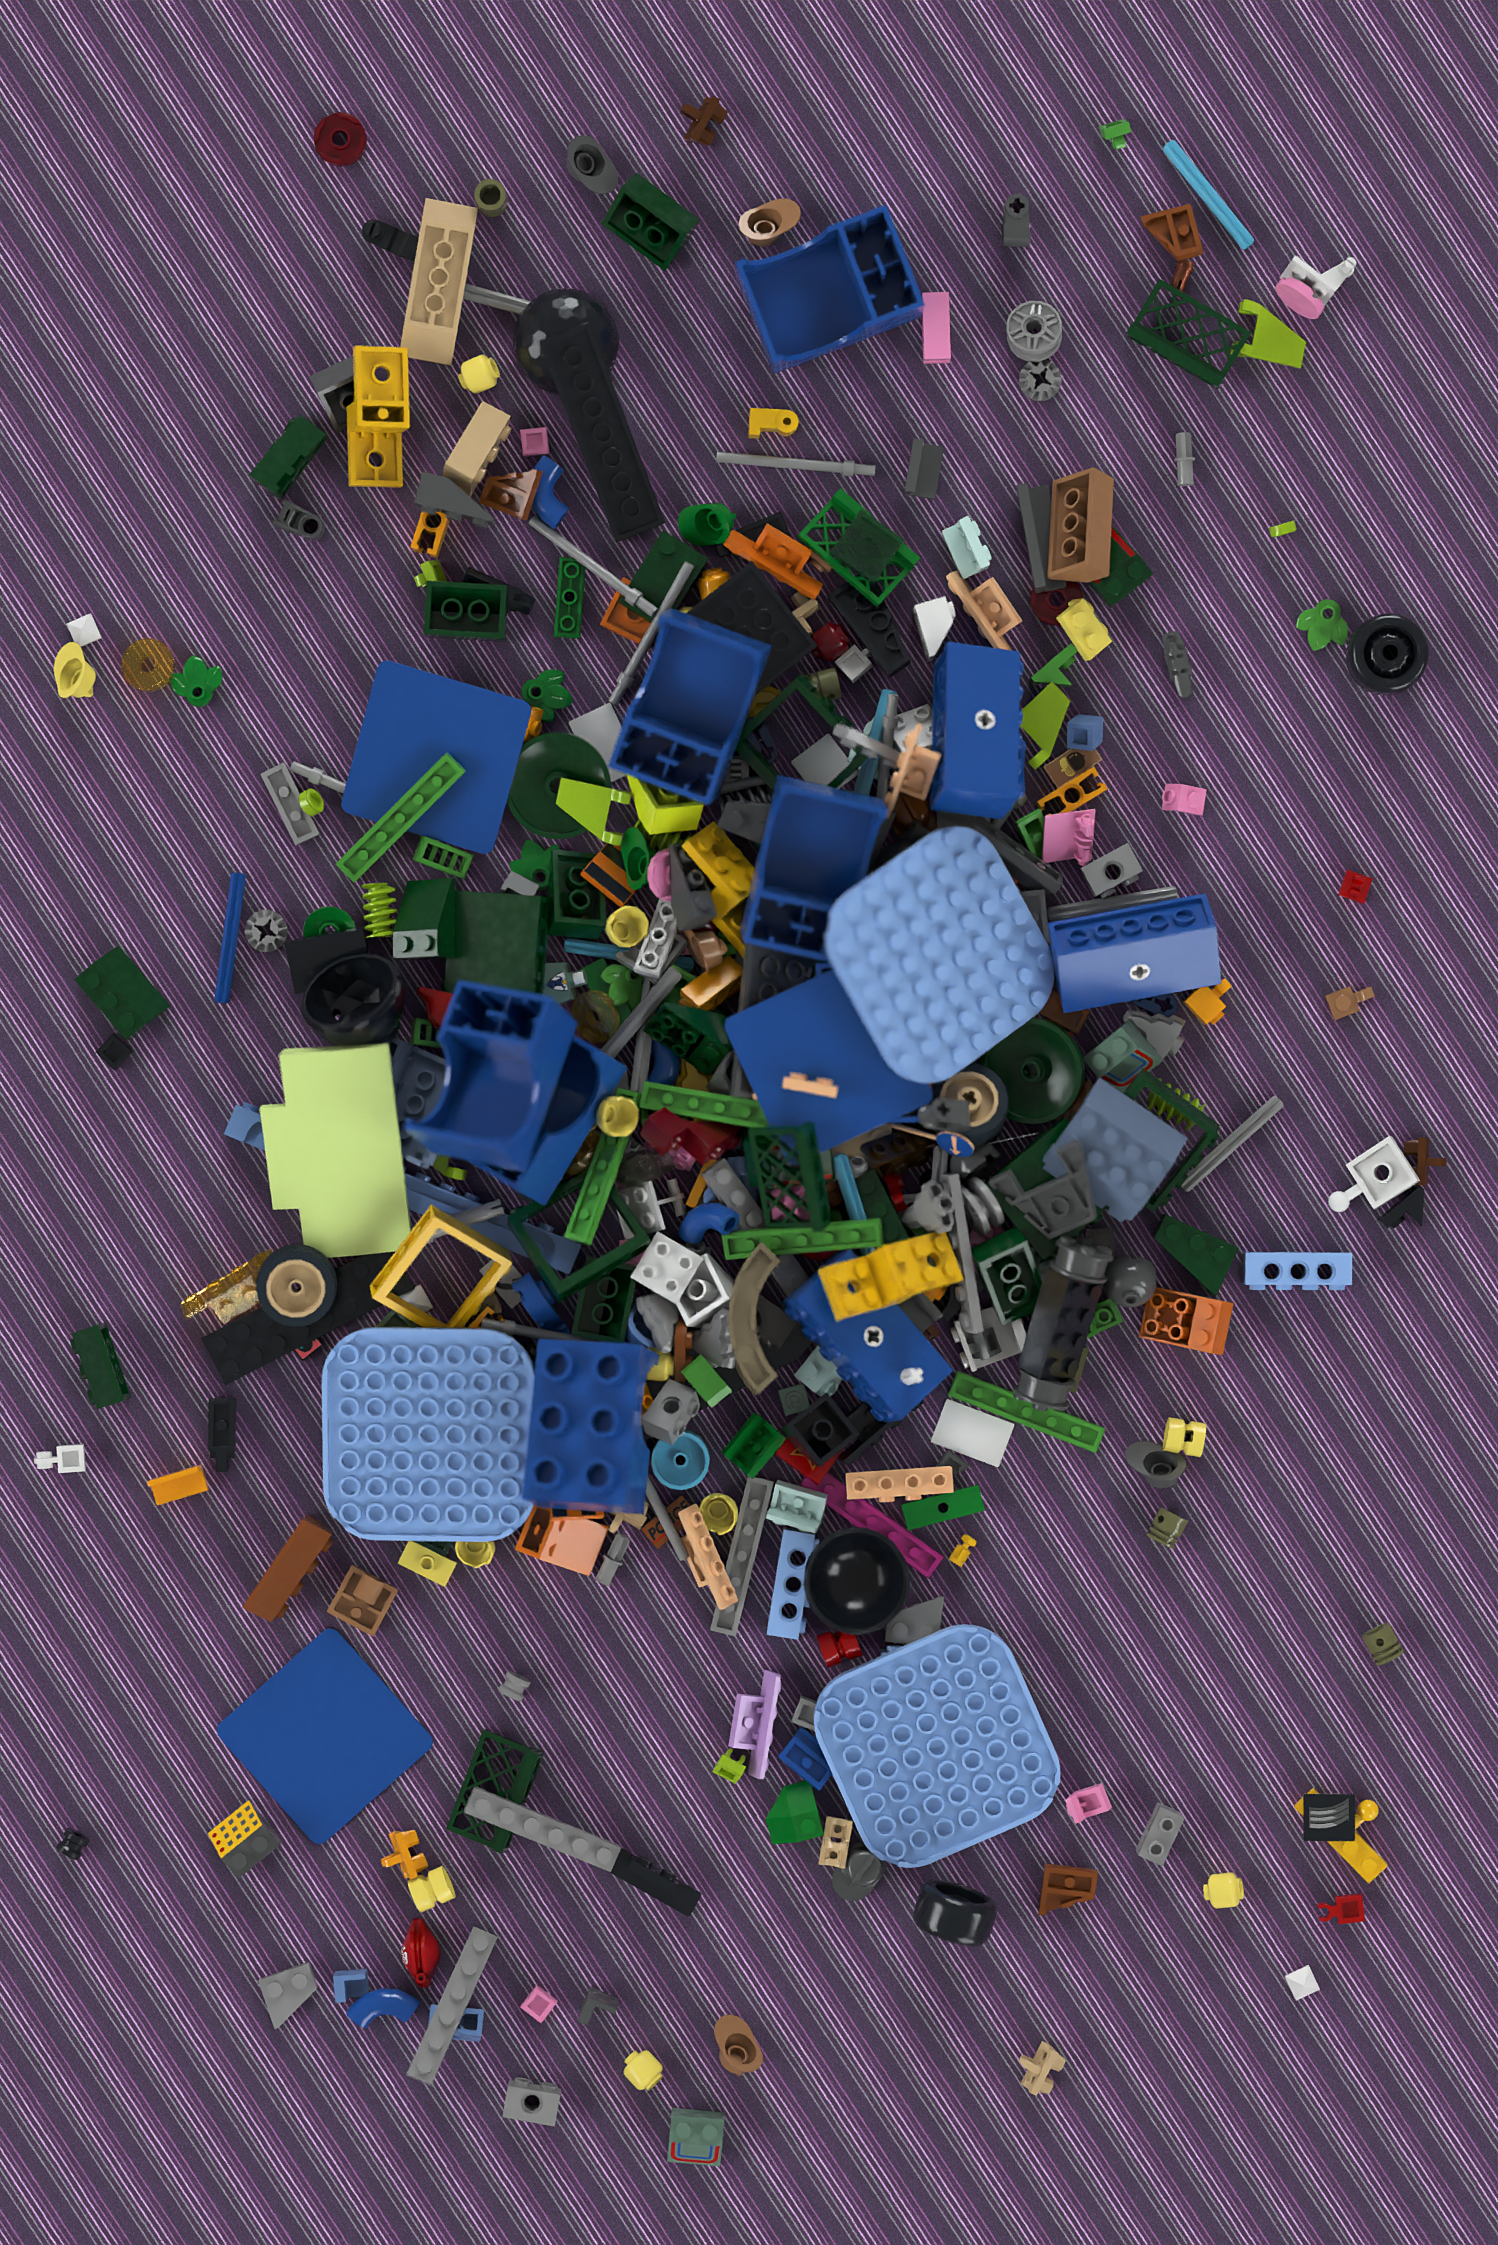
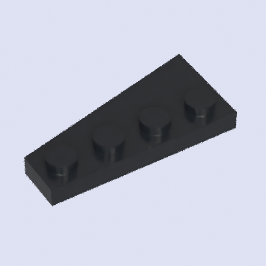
M871 566L868 567V577H874ZM863 571L855 577H864ZM846 582L827 595L829 602L888 678H891L911 664L885 600L876 607L849 582ZM869 582L870 591L879 597L882 594L877 582Z

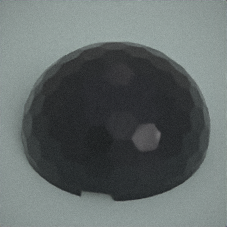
M572 288L554 289L535 297L521 312L516 322L513 336V349L516 360L526 378L538 388L559 395L538 341L587 321L591 325L608 373L610 374L617 360L619 333L615 320L608 308L595 296Z
M864 1527L840 1529L820 1541L808 1557L803 1585L805 1597L814 1614L831 1629L852 1635L872 1633L886 1626L899 1614L904 1606L909 1591L907 1563L893 1541L880 1532Z

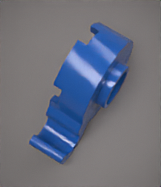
M528 1272L511 1283L514 1291L521 1295L522 1304L541 1329L571 1334L569 1328L552 1305L555 1303V1300L542 1280L537 1282L533 1275Z

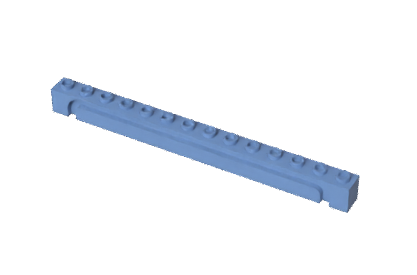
M244 1102L243 1106L235 1105L224 1134L265 1151L261 1115L258 1113L259 1107ZM405 1172L409 1210L424 1215L428 1208L433 1205L443 1212L453 1215L483 1205L479 1202L480 1197L466 1192L462 1196L454 1192L456 1189L454 1186L441 1182L440 1186L430 1183L431 1177L416 1172V1175L413 1176ZM505 1213V1215L469 1226L502 1247L529 1258L508 1227L509 1214ZM529 1219L524 1221L522 1225L552 1268L570 1275L582 1244L565 1238L566 1232H564L563 1236L553 1233L554 1227L539 1222V1225L536 1226L529 1223Z

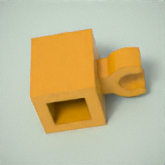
M1224 978L1221 980V984H1217L1212 990L1209 987L1197 988L1183 1003L1203 1025H1207L1209 1022L1214 1025L1225 1015L1222 1010L1226 1005L1219 998L1232 985Z

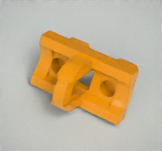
M393 1831L388 1835L395 1853L381 1859L382 1867H390L399 1863L405 1879L409 1878L412 1880L418 1877L417 1873L428 1867V1863L423 1853L412 1857L409 1853V1847L419 1844L416 1831Z

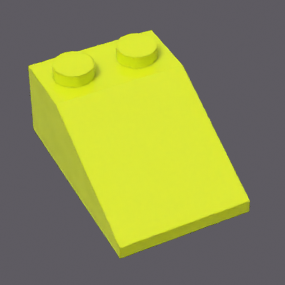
M626 774L638 817L649 834L697 830L704 807L702 802Z

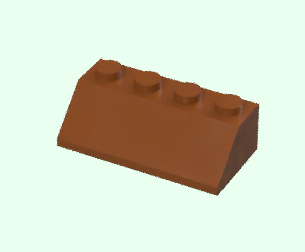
M307 1514L301 1520L242 1608L270 1622L276 1617L281 1619L289 1608V1605L286 1604L291 1595L296 1597L304 1586V1583L301 1582L306 1573L311 1575L319 1564L315 1560L319 1553L322 1551L326 1554L335 1541L330 1538L334 1531Z

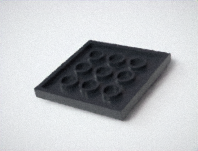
M752 561L685 613L772 646L755 695L818 646Z

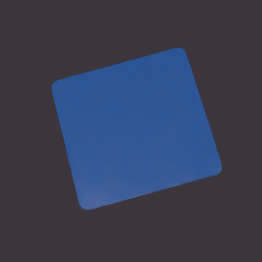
M390 660L381 662L377 667L342 797L341 806L343 810L348 814L378 822L448 752L466 772L407 831L478 853L487 854L491 852L495 846L528 727L531 706L528 702L397 662Z
M834 969L734 1014L725 1022L727 1035L769 1126H802L804 1122H814L820 1153L922 1107L932 1099V1090L928 1083L906 1080L890 1068ZM791 1073L806 1075V1081L815 1083L817 1078L832 1080V1086L838 1087L836 1098L782 1088L784 1077L790 1078ZM794 1134L783 1135L780 1138L792 1149L796 1146ZM781 1149L784 1158H786L788 1154ZM791 1156L787 1160L790 1164H798Z
M333 1628L325 1629L217 1727L219 1738L308 1838L316 1844H323L423 1756L433 1744L432 1736L346 1639Z

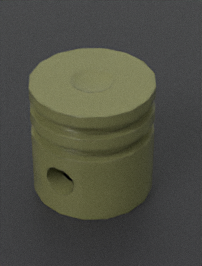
M486 179L477 185L474 197L480 213L492 218L504 213L508 203L504 186L495 179Z
M835 667L817 671L816 675L810 673V676H807L812 682H815L818 687L816 691L822 697L827 696L831 701L842 698Z
M1160 1507L1152 1522L1154 1526H1150L1149 1530L1151 1532H1147L1146 1535L1171 1549H1175L1174 1543H1178L1177 1537H1181L1189 1521Z
M1389 1622L1378 1625L1361 1636L1369 1653L1372 1654L1371 1657L1375 1660L1376 1666L1388 1663L1404 1653V1649L1400 1648L1401 1644L1397 1642L1398 1638Z

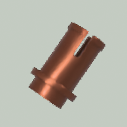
M1181 260L1174 265L1176 270L1170 285L1185 293L1191 272H1194L1195 269L1193 268V262Z

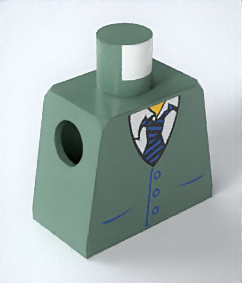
M569 962L545 963L543 996L552 997L560 1006L577 999L575 987L588 984L585 970L571 972Z

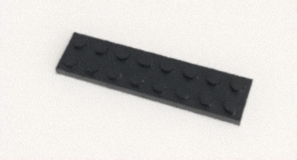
M587 321L538 341L616 543L666 523L590 323Z
M396 1251L362 1255L335 1269L337 1277L335 1300L329 1311L321 1319L310 1325L291 1327L280 1324L271 1319L261 1307L202 1337L201 1339L224 1384L227 1385L383 1305L372 1298L370 1285ZM407 1271L404 1272L390 1291L398 1297L415 1288Z

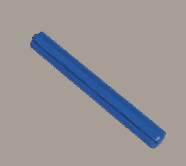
M234 872L230 878L214 999L217 1003L227 1004L230 1000L246 876L243 873Z

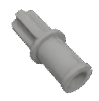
M1189 432L1177 433V458L1174 459V462L1177 463V486L1194 485L1193 461H1195V458L1192 457V436Z
M617 1533L608 1553L603 1555L605 1559L595 1577V1580L599 1583L610 1586L618 1566H622L623 1562L621 1560L630 1543V1538L625 1534Z

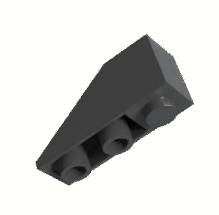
M422 472L415 499V505L420 507V512L429 515H435L436 512L446 514L445 518L461 522L462 518L472 520V525L487 528L488 524L494 526V518L449 478Z
M671 844L669 846L671 907L679 930L702 929L718 915L703 871L682 848L683 844Z

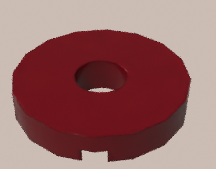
M343 112L333 113L321 119L315 128L313 139L316 151L322 160L330 165L338 167L352 165L361 158L366 150L367 137L365 129L359 119L351 114ZM337 133H344L347 135L348 140L345 145L337 146L333 143V137Z
M1066 581V588L1037 594H1035L1033 587L1030 594V605L1033 614L1039 621L1049 626H1061L1057 617L1070 607L1068 603L1071 600L1081 599L1083 594L1076 581ZM1054 592L1062 594L1064 598V603L1059 607H1055L1049 602V596Z

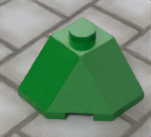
M805 1780L785 1785L766 1816L772 1844L801 1842L823 1836L824 1830L812 1786Z

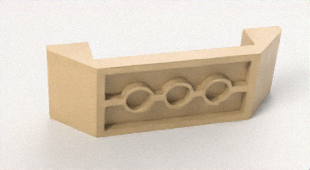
M429 198L425 199L400 347L408 348V358L449 366L452 364L478 208Z

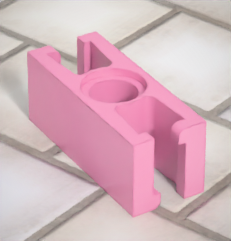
M949 292L922 293V299L925 304L922 316L923 364L950 363Z

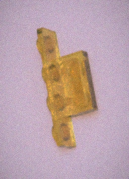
M268 1249L265 1252L256 1254L252 1260L242 1266L235 1267L223 1278L214 1280L205 1289L189 1295L181 1303L184 1316L189 1319L210 1306L224 1325L257 1305L259 1301L256 1293V1277L261 1265L273 1251Z

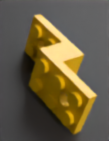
M354 346V402L347 406L349 486L401 488L403 486L402 433L410 428L408 348ZM381 367L386 370L388 375L386 381H379L375 377L376 368ZM371 453L380 455L382 462L379 467H375L369 462V455Z
M713 821L688 839L682 845V848L716 886L710 892L718 914L712 919V922L744 958L745 942H743L740 927L755 868L744 857L741 850L726 836L723 829L718 827Z
M934 1232L885 1245L866 1256L825 1266L818 1270L836 1321L896 1305L916 1294L964 1280L946 1232L940 1234ZM927 1256L934 1260V1267L928 1264ZM848 1282L854 1286L855 1294L848 1290Z

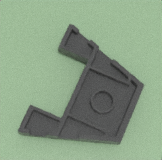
M1079 1138L1058 1147L1056 1151L1068 1171L1065 1175L1027 1192H1024L1011 1169L990 1178L988 1182L994 1190L997 1188L1005 1196V1200L1008 1203L1018 1207L1025 1214L1024 1217L1048 1239L1093 1221L1097 1216L1083 1148Z

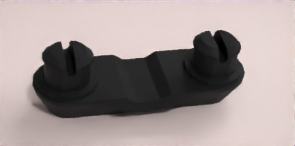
M375 219L369 220L363 225L362 235L366 241L415 262L419 237Z

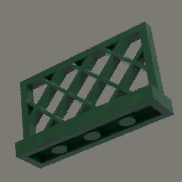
M1161 279L1158 280L1135 321L1126 333L1127 337L1217 390L1220 388L1225 376L1251 334L1249 330ZM1162 287L1171 292L1173 303L1158 307L1156 295ZM1175 295L1183 300L1176 302ZM1154 301L1155 308L1149 309L1150 305ZM1186 303L1193 305L1196 316L1181 320L1178 305ZM1175 307L1178 321L1163 325L1159 311ZM1198 309L1205 312L1206 314L1199 315ZM1156 312L1160 326L1148 329L1140 324L1145 314ZM1210 316L1217 319L1219 330L1204 333L1201 319ZM1198 320L1201 334L1185 338L1182 324ZM1221 322L1224 323V324H1226V325L1229 326V327H1226V328H1223V329H1222ZM1179 325L1182 340L1174 342L1167 340L1164 329ZM1161 330L1162 336L1155 333L1154 331ZM1236 330L1243 334L1238 344L1227 347L1223 332ZM1220 333L1224 348L1209 352L1205 337ZM1202 338L1206 353L1199 355L1191 354L1188 350L1187 342ZM1184 343L1185 350L1179 347L1178 344ZM1235 349L1231 357H1229L1228 351ZM1225 352L1227 363L1222 371L1212 366L1210 355ZM1207 356L1208 363L1200 358Z
M804 1122L802 1126L750 1127L748 1133L766 1228H812L813 1232H823L832 1218L815 1123ZM794 1134L796 1146L793 1149L780 1139L783 1135ZM757 1135L767 1136L773 1141L772 1145L766 1149L759 1143ZM775 1144L788 1154L783 1161L770 1152ZM790 1156L800 1164L801 1170L798 1173L785 1164ZM765 1157L778 1166L772 1174L763 1167L762 1160ZM780 1169L792 1178L787 1186L775 1177V1174ZM770 1181L782 1190L777 1198L767 1190V1184ZM794 1181L804 1188L805 1195L802 1198L789 1188ZM784 1193L797 1203L792 1210L779 1201ZM799 1205L809 1213V1219H801L794 1213ZM774 1206L787 1215L784 1220H773L771 1209Z
M484 1729L446 1829L491 1847L493 1851L503 1854L507 1852L514 1835L513 1832L493 1825L495 1830L492 1841L482 1837L478 1826L487 1822L482 1821L477 1824L474 1816L469 1814L468 1816L473 1826L467 1829L455 1826L458 1815L464 1812V1809L460 1811L462 1803L464 1807L467 1804L465 1795L467 1790L474 1786L481 1788L480 1784L493 1779L499 1793L497 1794L498 1796L506 1799L504 1794L510 1792L508 1800L525 1806L545 1752L537 1748H530ZM487 1737L497 1741L500 1752L489 1757L484 1748ZM503 1744L508 1745L510 1747L505 1749ZM514 1748L525 1752L521 1763L512 1767L506 1752ZM482 1753L484 1759L479 1761L480 1755ZM502 1754L508 1769L495 1774L489 1759ZM486 1762L491 1776L478 1781L475 1774L476 1766ZM519 1767L517 1774H515L514 1769ZM510 1772L514 1781L512 1788L503 1791L497 1777ZM471 1779H473L475 1784L470 1785ZM474 1829L476 1834L469 1832V1830Z

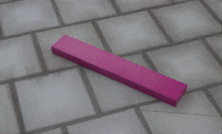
M827 1472L818 1486L806 1477L801 1481L800 1486L828 1494L826 1505L855 1526L868 1528L888 1537L903 1554L906 1563L926 1578L931 1576L944 1558L867 1500H847L846 1485Z

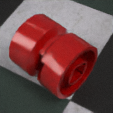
M828 1631L816 1636L827 1668L841 1664L843 1658L852 1660L863 1656L856 1635L836 1631V1633Z

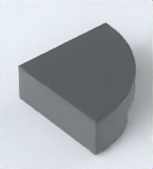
M947 1449L934 1467L951 1466L952 1475H956L966 1470L969 1464Z

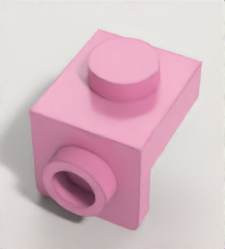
M1166 784L1162 796V810L1203 815L1207 789L1184 784Z
M1102 1783L1075 1791L1066 1799L1068 1814L1073 1817L1076 1824L1082 1822L1087 1817L1109 1811L1112 1808Z

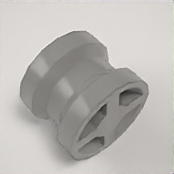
M508 1670L505 1675L506 1681L500 1685L498 1691L509 1698L521 1702L524 1697L523 1691L529 1687L531 1681Z

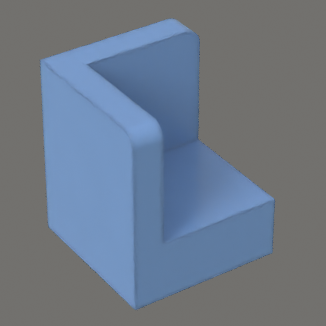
M1078 714L1067 722V748L1093 751L1102 743L1103 717Z
M367 1969L335 1971L333 1976L335 2003L346 2002L350 1997H361L369 1992Z

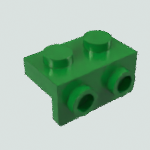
M753 1413L723 1449L722 1454L753 1479L787 1438L757 1413Z

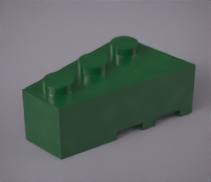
M1162 1214L1152 1238L1212 1295L1217 1296L1238 1247L1167 1214Z

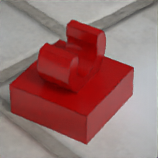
M1346 870L1338 896L1364 904L1373 878Z

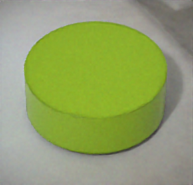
M1294 520L1269 527L1270 535L1273 538L1297 530Z
M309 788L300 793L299 803L306 814L315 816L323 811L324 802L316 790Z

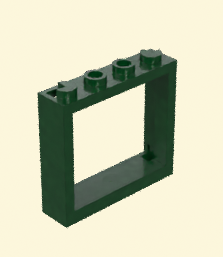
M803 675L796 677L743 728L735 749L773 791L777 776L780 774L746 737L793 692L798 690L833 729H835L836 724L854 728L848 718L838 715L834 710L836 708L835 704L827 696L822 697L816 691L817 685L807 676L805 678ZM856 746L852 750L858 757L827 786L838 788L870 757L861 754L862 748Z
M1142 1068L1123 1094L1134 1100L1144 1086H1146L1205 1130L1156 1193L1153 1192L1144 1205L1154 1212L1159 1205L1164 1207L1172 1197L1170 1191L1174 1186L1177 1188L1181 1187L1188 1177L1185 1173L1190 1166L1196 1168L1204 1157L1201 1153L1206 1146L1212 1148L1220 1137L1217 1134L1220 1125Z
M590 1165L579 1170L577 1176L568 1180L566 1178L561 1180L545 1206L532 1199V1202L525 1207L520 1205L514 1208L508 1216V1227L558 1302L563 1301L646 1251L650 1245L649 1237L612 1185L608 1197L635 1237L562 1281L559 1280L522 1223L582 1188Z

